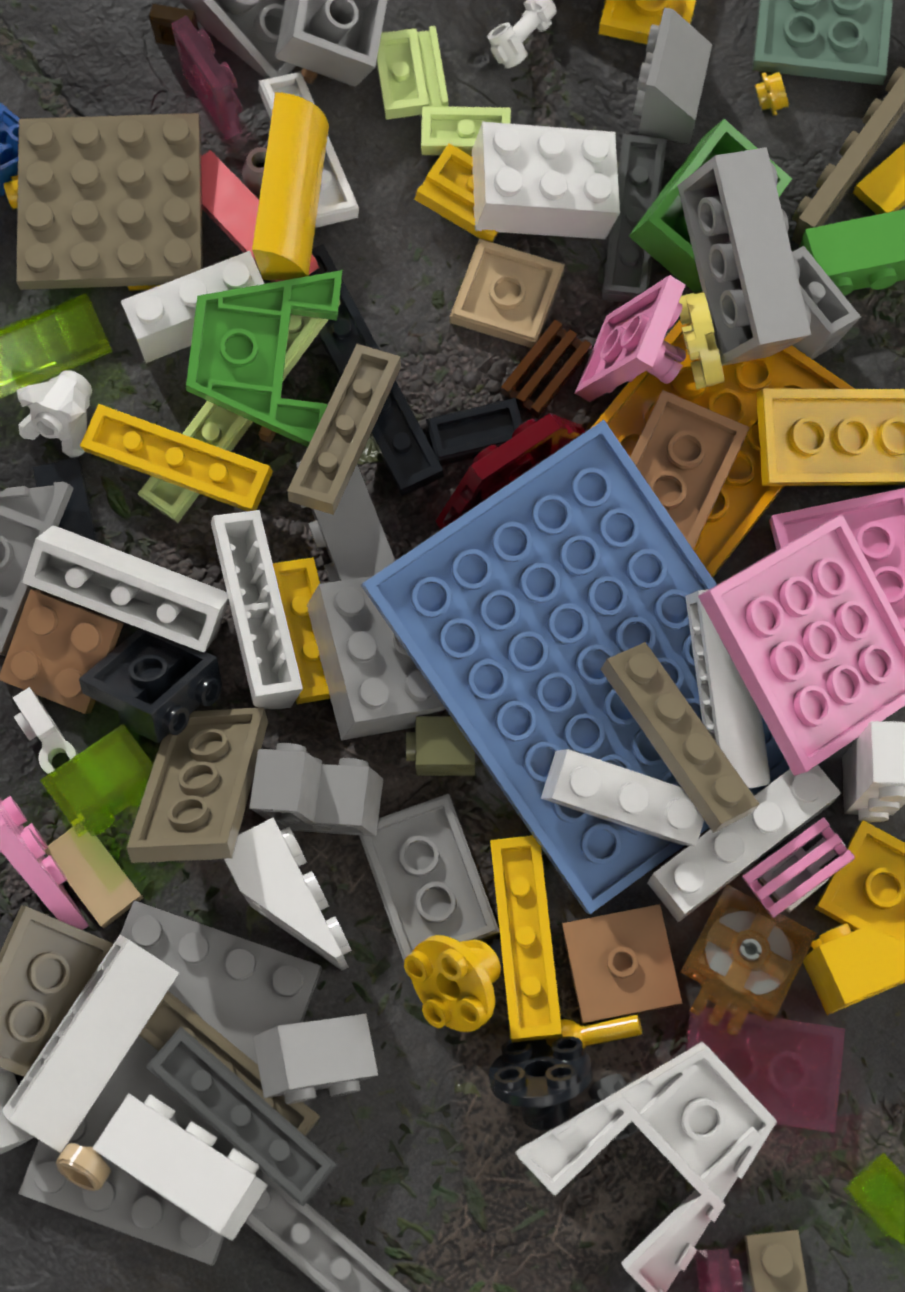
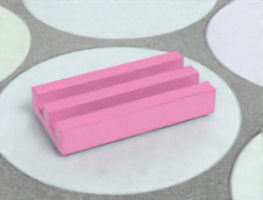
M823 817L744 874L742 878L770 916L774 918L853 861L855 857L850 850L846 849L837 833L833 832L830 824ZM819 834L826 840L824 843L762 887L757 879ZM832 849L838 856L837 859L779 901L773 902L769 896Z

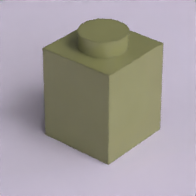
M451 716L416 717V732H406V761H416L417 776L475 775V751Z

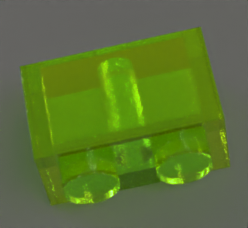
M122 724L42 778L40 782L47 796L78 838L86 832L91 836H96L114 823V816L130 805L133 808L140 806L153 763L124 724Z

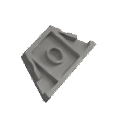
M54 482L53 486L27 488L26 486L11 487L0 491V655L5 657L29 591L34 588L22 583L35 539L52 525L59 526L74 489L68 483Z

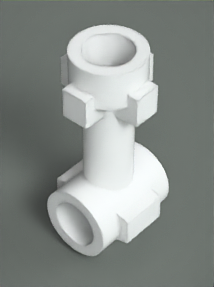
M526 0L523 4L526 11L513 27L510 23H503L488 34L487 38L492 46L490 50L498 63H503L505 68H511L526 58L528 53L522 44L523 41L536 28L539 31H544L552 24L550 19L556 14V6L552 0Z

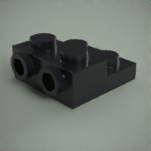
M141 628L137 629L79 678L83 694L117 710L122 726L156 743H159L169 733L172 735L182 733L189 722L190 714L201 704L205 706L214 704L221 693L222 686L217 657Z

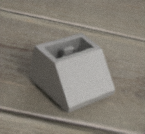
M664 7L660 26L651 25L646 48L647 55L645 63H642L633 115L641 116L639 134L690 144L712 44L674 9Z

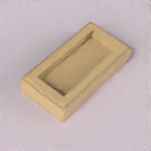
M84 819L49 844L45 850L48 856L51 855L65 874L69 885L103 929L128 911L134 900L139 902L143 899V896Z

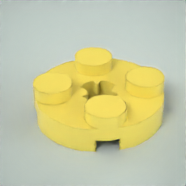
M699 292L683 295L679 300V303L682 304L680 320L682 325L690 323L689 326L682 327L684 341L690 360L699 359L698 361L690 362L696 389L725 382L705 293Z

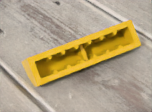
M275 92L252 245V251L263 280H289L309 276L329 129L325 114L315 104L302 97Z

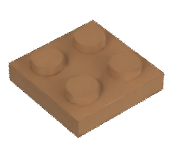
M30 589L0 672V681L23 690L30 687L38 696L84 714L91 713L96 700L82 693L79 678L115 649L124 623L39 590Z

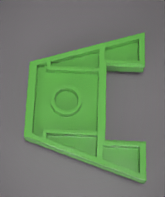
M343 270L198 295L186 391L308 447L328 404L281 398L290 315L337 320Z

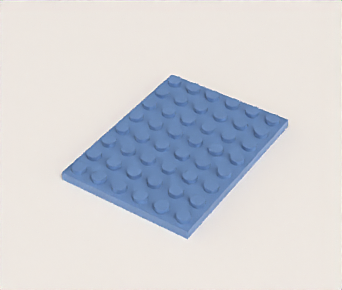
M603 420L361 584V587L587 914L593 913L685 846L541 799L555 752L565 749L681 787L600 670L606 659L646 642L702 721L685 596L699 590L711 589L717 584L608 424ZM762 717L770 780L772 782L788 771L790 767ZM766 786L749 788V790L755 795ZM705 820L700 834L709 828Z

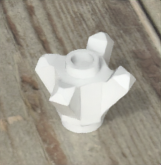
M67 370L47 382L28 385L18 389L17 396L22 407L28 406L30 408V414L18 425L20 436L31 440L36 439L40 434L50 439L58 438L62 441V452L71 458L79 457L85 453L80 444L87 430V409L90 406L89 397L92 394L90 383L82 375Z

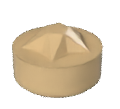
M72 1143L67 1144L56 1160L59 1172L81 1188L90 1191L100 1190L111 1173L109 1165L102 1159L101 1154L92 1149L93 1147Z

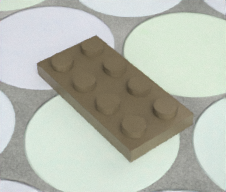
M264 707L194 711L190 714L189 722L182 733L179 735L169 733L162 739L126 847L131 863L232 858L255 773L258 749L262 747L268 725Z

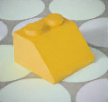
M844 924L821 934L819 939L811 942L813 951L802 958L827 1015L905 983V942L868 926L851 932L849 925Z

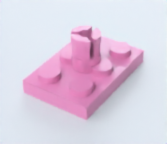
M669 275L608 314L575 394L591 402L605 393H611L619 385L627 381L631 382L637 375L645 371L656 376L658 380L665 384L673 381L683 366L678 362L685 360L686 352L678 346H673L664 341L667 330L675 324L680 316L682 304L679 303L686 284Z

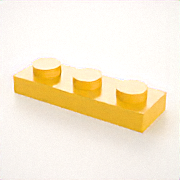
M314 557L273 563L303 690L296 699V703L302 704L330 699L307 607L309 600L320 584Z

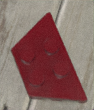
M550 413L537 422L535 419L524 422L513 432L510 440L499 447L496 445L488 446L474 458V464L467 470L436 519L435 524L442 530L586 431L580 424Z

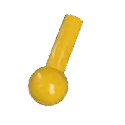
M638 1015L580 1026L573 1020H561L562 1036L579 1038L582 1041L583 1050L585 1046L642 1035V1027ZM561 1037L546 1039V1042L552 1046V1043Z

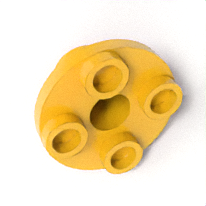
M434 935L419 943L412 953L406 956L404 959L405 971L411 978L414 989L423 1003V1015L435 1028L447 1026L460 1032H472L480 1028L491 1018L495 1008V994L492 984L500 976L501 965L497 954L488 944L479 940L459 942L448 936Z

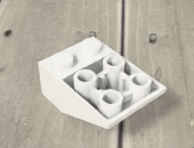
M271 818L238 835L232 858L225 859L239 890L250 906L343 971L349 968L343 955L352 950L336 917L334 916L328 920L324 919L321 910L329 907L313 872L302 875L299 866L307 863L290 827L280 831L274 818Z

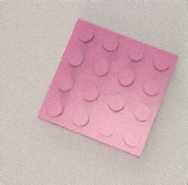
M843 514L828 520L698 596L794 776L808 772L858 738L871 721H883L905 706V631Z

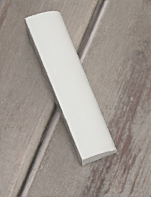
M260 510L214 515L211 520L212 531L254 706L258 708L264 707V709L291 708L303 687Z
M707 590L696 591L685 597L702 722L748 788L769 785L771 780L762 715L698 597Z
M119 935L3 1108L2 1112L7 1120L61 1153L179 972L134 942Z

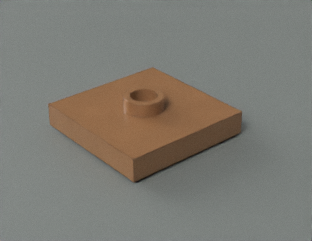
M660 904L562 923V931L582 1025L682 1004Z

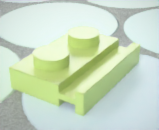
M429 26V31L417 32L415 28L381 33L376 62L386 120L422 115V107H449L436 26Z

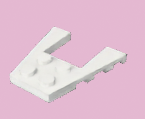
M703 1042L516 1151L519 1159L555 1196L632 1121L692 1184L696 1190L621 1262L625 1270L646 1292H667L680 1269L685 1271L697 1251L695 1248L696 1243L711 1220L713 1222L716 1221L725 1206L722 1201L737 1177L739 1176L742 1179L777 1122Z

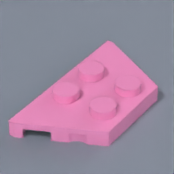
M11 796L4 800L0 798V851L58 920L84 930L89 925L62 884L67 881L65 874L51 855L47 858L44 856L46 854L45 850L48 848L47 843L32 823L24 828L22 824L27 819Z

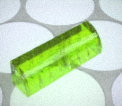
M87 293L0 328V399L17 392L20 388L37 384L59 375L63 371L71 370L113 352Z

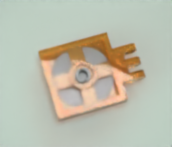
M727 884L680 971L702 984L689 1011L699 1016L704 1011L707 1000L713 1002L716 1005L708 1022L715 1026H718L725 1011H729L734 1016L730 1019L726 1032L734 1037L738 1034L749 1011L771 1023L776 1017L817 933L781 913L772 918L761 902Z

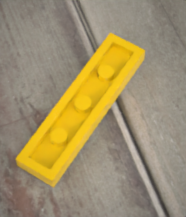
M98 404L80 444V447L87 453L245 511L257 510L273 473L269 465Z
M533 835L490 840L511 1041L521 1042L563 1037L541 846Z

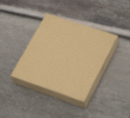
M479 239L450 314V323L532 348L541 337L564 273L565 264Z

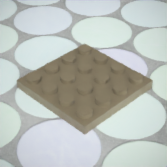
M199 113L19 119L16 282L20 290L162 285L203 269L201 121Z

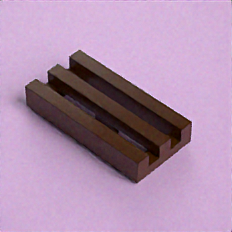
M554 320L501 386V394L508 399L516 398L517 405L536 418H539L591 352L592 344L585 339L583 342L577 339L575 332L572 330L565 331L562 329V324ZM556 339L559 340L558 345L520 392L516 391L517 387ZM569 348L574 350L575 352L538 399L532 402L529 399L565 352Z

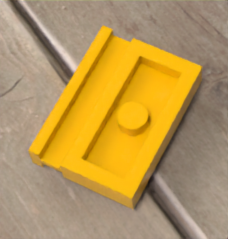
M448 143L427 174L423 184L417 189L414 200L479 239L494 242L499 232L495 230L475 231L473 157Z

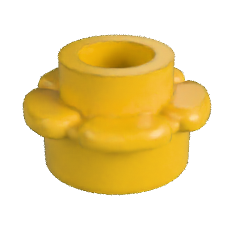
M780 72L768 76L766 73H762L763 82L755 85L762 111L771 108L772 115L776 116L777 110L789 107Z

